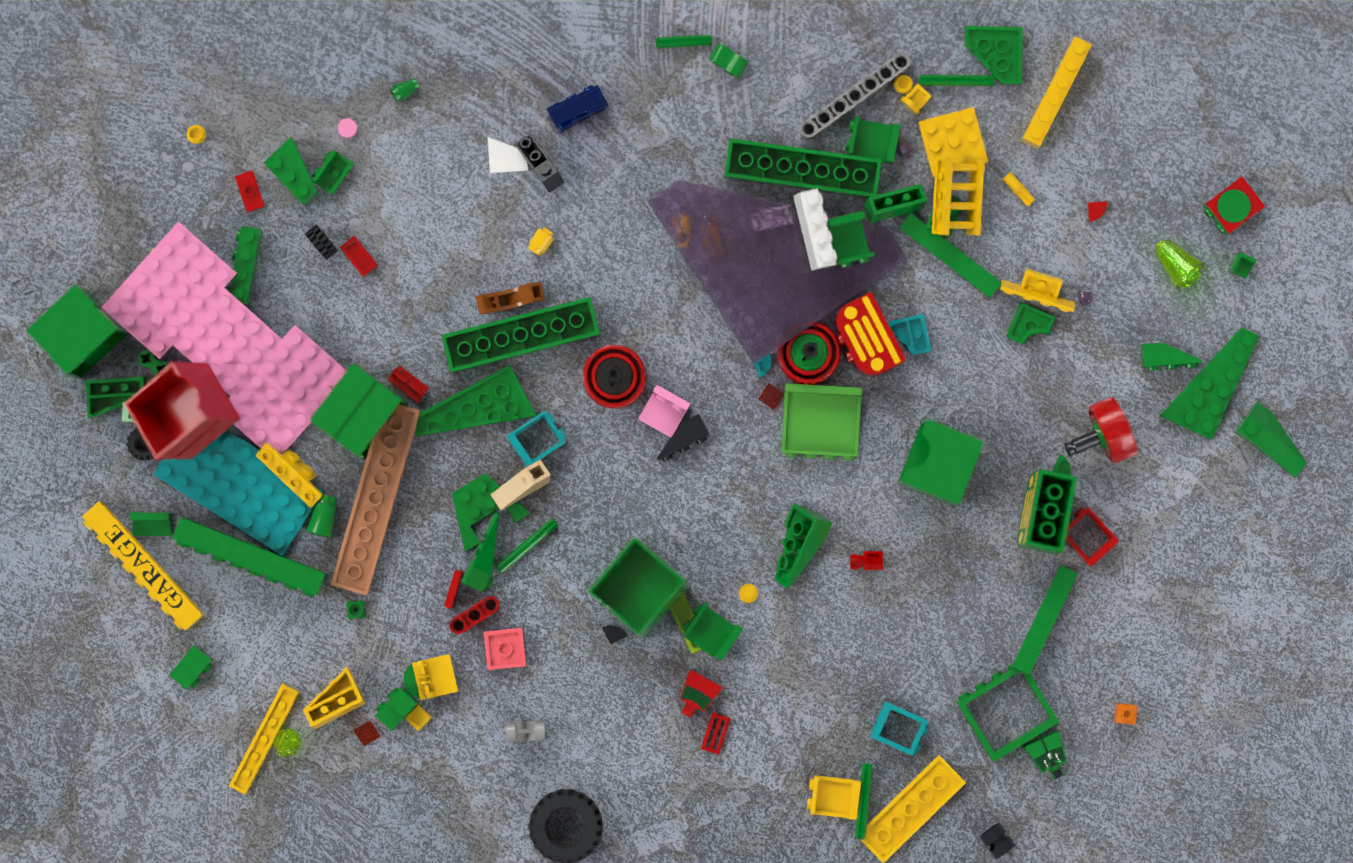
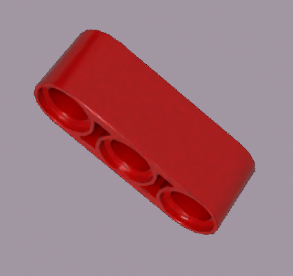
M494 596L484 598L453 618L450 622V630L455 634H462L499 610V599ZM489 599L496 601V608L494 610H489L486 607V602ZM474 609L480 612V618L476 621L470 618V612ZM456 620H461L464 623V628L461 631L454 629V622Z

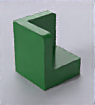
M1238 252L1235 254L1228 272L1246 279L1252 265L1257 260Z

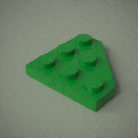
M965 26L964 46L1001 85H1021L1023 27Z

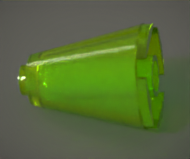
M1162 239L1155 245V254L1178 292H1181V287L1186 289L1202 275L1200 270L1202 268L1206 270L1207 268L1202 261L1169 239L1166 241Z

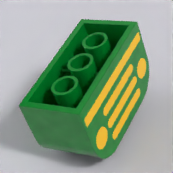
M1039 469L1031 474L1025 491L1018 528V547L1051 555L1063 553L1077 477Z

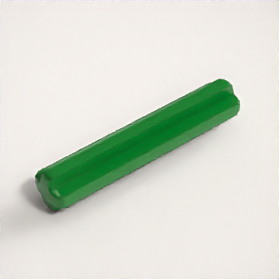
M711 35L656 38L657 48L712 45Z

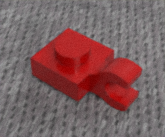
M863 551V555H850V569L857 570L864 566V570H883V551Z

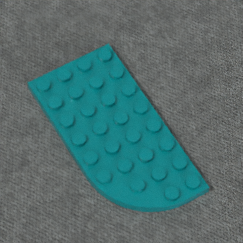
M224 432L193 459L162 460L153 473L156 477L284 556L315 505L309 507L256 457V454L259 452L257 448L237 436ZM315 486L322 494L324 493L322 489Z

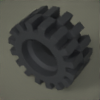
M317 224L305 233L326 260L338 251Z
M137 427L134 428L135 430L129 433V437L127 436L128 443H126V446L128 447V452L138 460H152L155 457L150 449L147 451L139 449L138 440L142 435Z

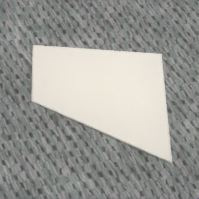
M488 137L490 173L528 170V163L518 148Z

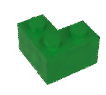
M404 687L394 688L387 695L389 698L387 703L383 701L375 709L377 711L375 716L391 731L419 703Z

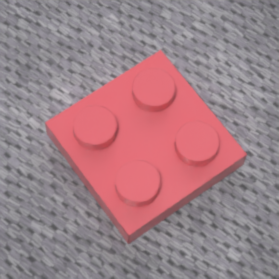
M522 628L484 632L488 670L526 666Z

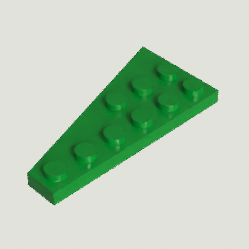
M509 365L422 411L419 415L415 434L418 437L537 415Z

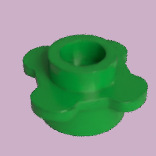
M363 600L358 602L348 601L346 603L348 608L347 618L350 620L365 618V602Z

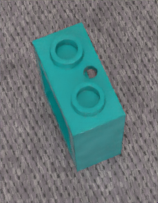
M544 410L506 436L527 467L544 459L566 444L564 439L567 436L562 428H556L554 423L557 421L551 412L547 414ZM544 418L559 439V442L532 460L517 439V436Z
M884 701L869 736L913 756L914 752L918 753L922 743L919 742L921 736H925L928 731V720ZM891 709L921 722L909 749L879 736Z

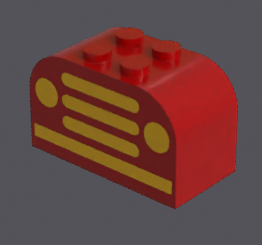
M872 292L841 308L835 319L837 339L840 347L844 346L847 351L845 357L848 363H853L860 374L867 377H876L906 361Z

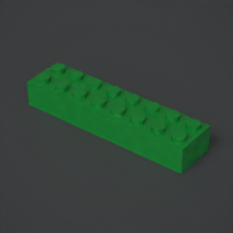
M730 138L724 179L807 191L818 189L822 193L867 199L877 195L882 159Z
M591 297L447 333L441 335L450 372L453 374L600 336Z
M180 517L172 537L173 540H176V545L184 548L194 547V552L201 555L209 553L212 555V559L219 562L227 560L230 562V566L243 569L244 567L248 569L247 573L260 577L261 574L265 575V580L270 582H283V587L293 591L297 590V588L301 589V594L311 598L321 594L328 577V573L187 518Z

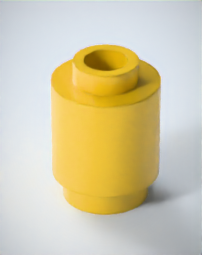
M545 227L542 230L538 228L529 242L528 249L538 256H541L542 253L545 254L555 239L552 237L553 233Z

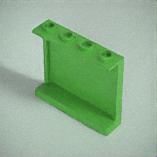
M785 383L781 453H785V457L797 458V454H804V458L816 459V455H821L823 459L835 460V456L843 457L845 461H854V457L858 458L862 388Z

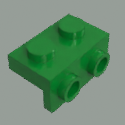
M336 150L329 151L323 159L324 164L322 167H317L312 174V177H314L312 181L332 196L354 166V163Z

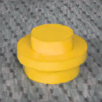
M902 74L895 78L894 88L897 92L905 94L912 89L913 81L908 75Z
M192 125L187 130V138L193 144H200L206 138V131L200 125Z
M745 584L739 590V597L745 603H752L758 597V590L752 584Z

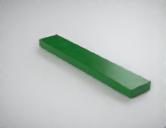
M912 213L909 214L899 227L901 231L988 298L1001 285L999 280L942 236L932 234V230L928 229L926 224Z
M1062 565L1059 566L1011 668L1027 676L1030 675L1078 573Z

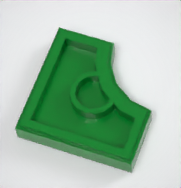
M1020 302L1005 337L1023 345L1027 338L1040 333L1049 335L1056 317Z

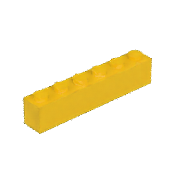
M1076 36L1072 39L1021 139L1022 142L1036 149L1041 146L1092 44Z

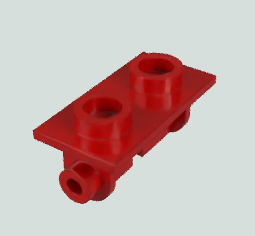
M400 365L394 369L388 379L389 382L417 403L429 390L428 386Z

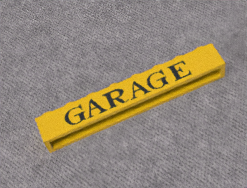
M102 501L97 502L82 516L85 520L83 522L90 531L93 529L98 534L96 538L103 545L107 544L111 548L109 552L114 558L122 560L123 568L128 573L132 572L136 576L135 581L142 588L145 586L150 591L148 592L150 598L155 602L158 600L161 603L162 607L160 608L167 616L171 615L175 619L174 624L180 630H189L205 615Z

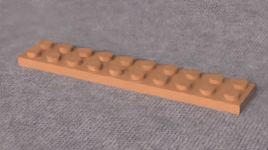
M398 404L371 440L333 574L332 586L366 596L369 595L418 423L420 410Z

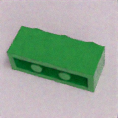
M922 184L868 197L863 207L869 223L923 210L928 200Z

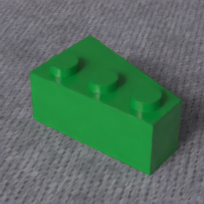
M292 137L263 162L304 206H307L319 194Z
M129 377L85 380L87 418L92 420L122 408L123 402H127L147 384V378Z

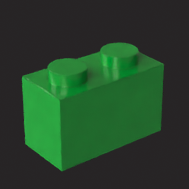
M193 645L169 676L186 690H189L191 687L194 689L201 681L199 677L202 673L206 674L212 668L211 662L214 659L197 645Z

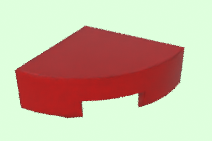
M1107 201L1087 203L1088 222L1095 221L1104 214Z

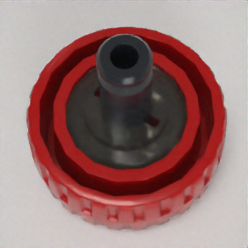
M621 345L604 346L597 349L587 359L582 374L583 385L588 396L598 405L609 409L624 408L634 403L642 394L646 385V369L641 358L633 350Z

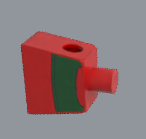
M690 669L680 696V700L686 702L681 713L692 718L696 708L704 712L720 692L722 686Z

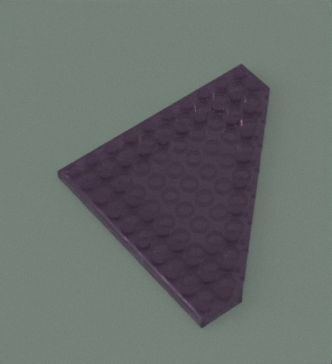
M679 180L647 201L753 364L907 260V257L887 227L861 221L869 253L874 252L875 256L870 257L869 262L859 264L858 261L851 262L852 266L841 268L840 265H833L811 271L797 209L792 205L767 201L766 199L741 195L740 193L727 190H719L701 184L688 183L683 180ZM827 214L828 219L839 217L837 215Z

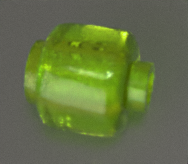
M287 728L286 730H280L273 745L277 749L276 753L286 758L287 755H296L302 740L299 733Z

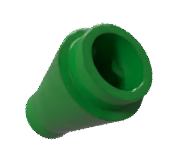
M413 78L393 85L390 92L396 102H403L420 87L416 79Z

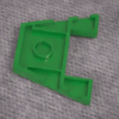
M486 474L481 475L452 493L465 552L480 544L471 525L499 509L491 494L500 486ZM518 501L507 507L515 522L530 514Z

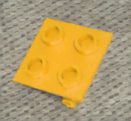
M450 654L412 663L421 700L458 692Z

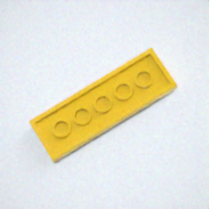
M938 755L866 825L865 839L861 841L884 863L966 782Z

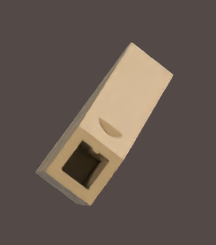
M539 460L523 469L491 494V497L501 511L550 483L551 475L542 461Z

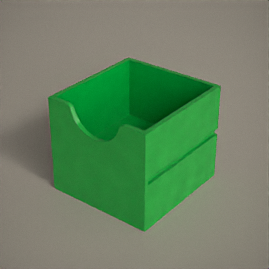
M77 284L71 287L25 330L44 351L49 352L47 354L66 375L81 379L129 335L115 319L101 308L103 305L89 290Z
M352 363L309 421L356 456L365 460L371 440L398 404L406 406L407 402L359 366Z
M926 419L921 422L897 484L920 494H927L928 497L948 505L957 506L961 502L984 441Z
M633 537L587 592L616 615L638 636L645 639L690 587V584L637 538Z

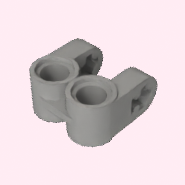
M545 720L507 722L505 725L506 741L546 740Z

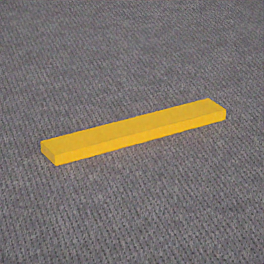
M282 683L229 787L244 795L247 794L300 693L299 691Z

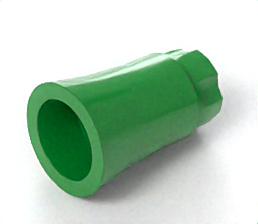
M322 495L315 504L310 523L306 529L307 533L332 538L337 498Z

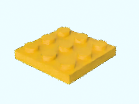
M974 107L918 121L932 177H935L936 157L953 158V163L970 164V158L985 159V164L988 163Z

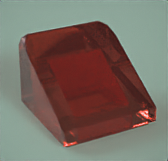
M768 383L758 400L774 410L784 394Z
M371 720L353 730L363 746L381 737Z

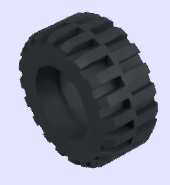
M558 789L542 797L534 807L529 822L530 839L535 849L544 858H548L555 863H576L588 857L597 847L603 830V821L599 808L586 794L574 789ZM562 808L575 810L581 815L584 822L582 836L572 844H560L553 840L548 832L550 816Z

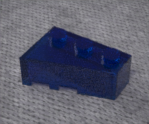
M590 85L584 88L583 92L577 95L576 93L572 94L566 100L557 102L546 108L557 133L560 134L609 108V105L599 86Z

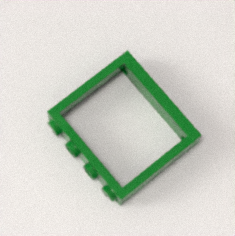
M1012 664L1007 666L1008 670L1001 673L999 671L992 675V680L985 684L983 681L974 687L976 690L970 694L967 691L958 697L959 700L956 702L992 762L997 761L1059 723L1032 676L1023 674L1049 718L993 751L966 704L1018 673L1019 671L1011 668Z

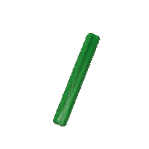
M993 75L919 76V85L994 86L995 83Z
M553 518L546 522L496 565L499 573H504L556 529L558 523Z
M863 763L861 771V786L854 836L855 839L864 840L866 834L873 765L870 763Z

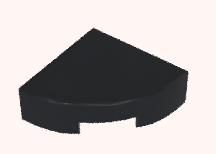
M617 626L602 627L610 645L628 636L624 630Z

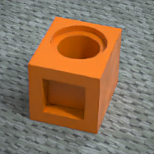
M1115 703L1113 722L1136 725L1137 705Z

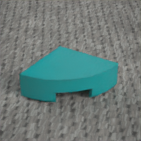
M771 354L753 360L759 378L766 375L772 364Z

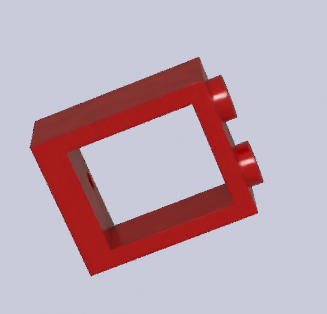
M1081 507L1073 514L1075 518L1069 522L1067 532L1087 515L1108 540L1089 557L1085 555L1067 534L1065 541L1088 567H1092L1119 540L1089 507L1085 509Z

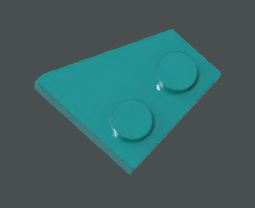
M924 314L887 322L912 355L932 351Z

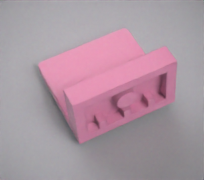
M656 385L639 416V420L668 437H672L688 410L690 403Z

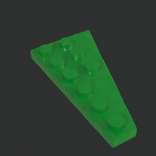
M1240 328L1159 417L1212 440L1259 335Z

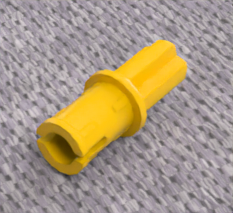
M1012 172L1002 179L1013 191L1012 194H1016L1027 207L1035 201V198L1024 187L1025 184H1021Z

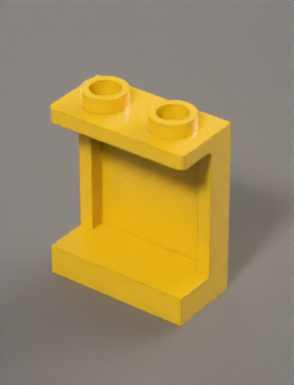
M814 775V779H810L809 783L812 798H808L807 810H810V815L816 814L857 820L861 781Z

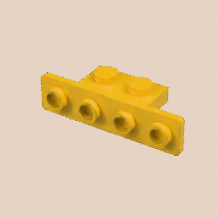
M1026 268L1021 285L1006 280L1001 282L1000 289L1006 294H1016L1028 301L1036 300L1044 306L1052 305L1058 307L1063 312H1074L1075 302L1058 297L1063 279Z
M267 442L256 454V457L309 507H313L323 494L311 483L317 474L295 452L289 449L281 455Z

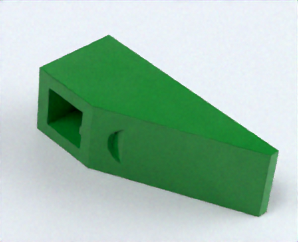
M1164 343L1140 345L1142 368H1147V371H1157L1159 367L1166 366V370L1178 369V365H1185V368H1197V364L1202 363L1201 359Z

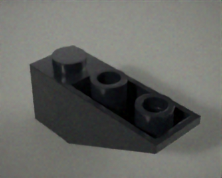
M531 134L515 143V146L549 193L565 183L558 170Z
M699 414L680 424L658 455V461L662 459L665 462L673 458V453L679 451L681 454L689 450V445L694 442L699 445L707 440L706 436L709 433Z

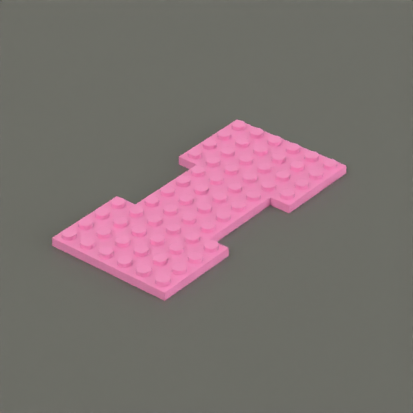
M178 221L101 308L159 359L173 345L192 363H208L224 391L230 395L229 400L240 417L234 425L260 448L268 442L282 455L311 423L309 420L347 370L297 325H294L283 339L225 288L237 272Z

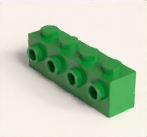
M241 226V229L237 230L236 233L238 246L237 249H234L232 260H235L234 268L232 269L237 274L231 279L230 287L227 286V290L245 306H250L263 231L257 228Z

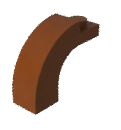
M541 282L527 283L516 288L475 296L480 315L505 312L546 300Z

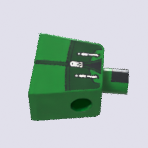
M1055 730L1023 746L1040 772L1043 773L1049 770L1053 780L1064 775L1060 764L1065 763L1067 760L1058 731Z

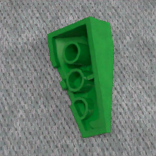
M1256 401L1234 430V433L1296 478L1306 465V460L1274 414Z
M793 503L785 522V527H787L786 537L782 538L781 545H784L782 556L778 560L775 581L785 588L789 589L825 541L833 522L819 513Z
M494 513L484 534V539L477 548L476 556L471 560L461 583L485 592L486 589L489 590L494 581L491 577L493 575L500 515L498 513Z

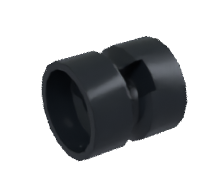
M1000 822L980 835L984 844L990 846L989 851L995 859L1000 858L1015 847V843L1010 836L1005 835L1006 831Z

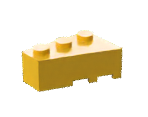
M346 666L303 711L310 726L317 729L367 702L351 669Z

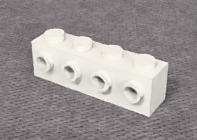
M818 189L794 195L811 271L835 265L837 255L835 250L832 249V234L827 228L828 218L827 214L823 212V197L821 193H819Z

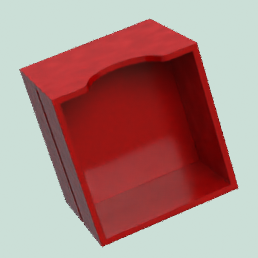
M172 362L124 403L156 460L193 459L240 419L208 363Z

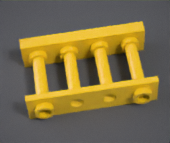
M936 157L932 234L949 235V229H966V234L980 236L985 159L970 158V164L953 163V158ZM953 171H970L969 183H952ZM951 191H968V202H951ZM950 210H967V221H950Z

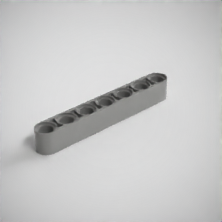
M905 53L896 54L808 118L800 127L801 137L806 140L813 139L893 81L897 76L904 73L910 64L909 56ZM899 58L904 59L906 66H897L896 60ZM882 70H888L891 76L889 78H883L880 72ZM873 81L875 88L869 90L866 88L865 83ZM857 92L860 95V99L853 101L850 98V94ZM841 103L844 105L845 110L837 112L834 105ZM822 114L827 115L829 122L821 123L819 116ZM805 126H812L814 132L808 135L804 133L803 128Z

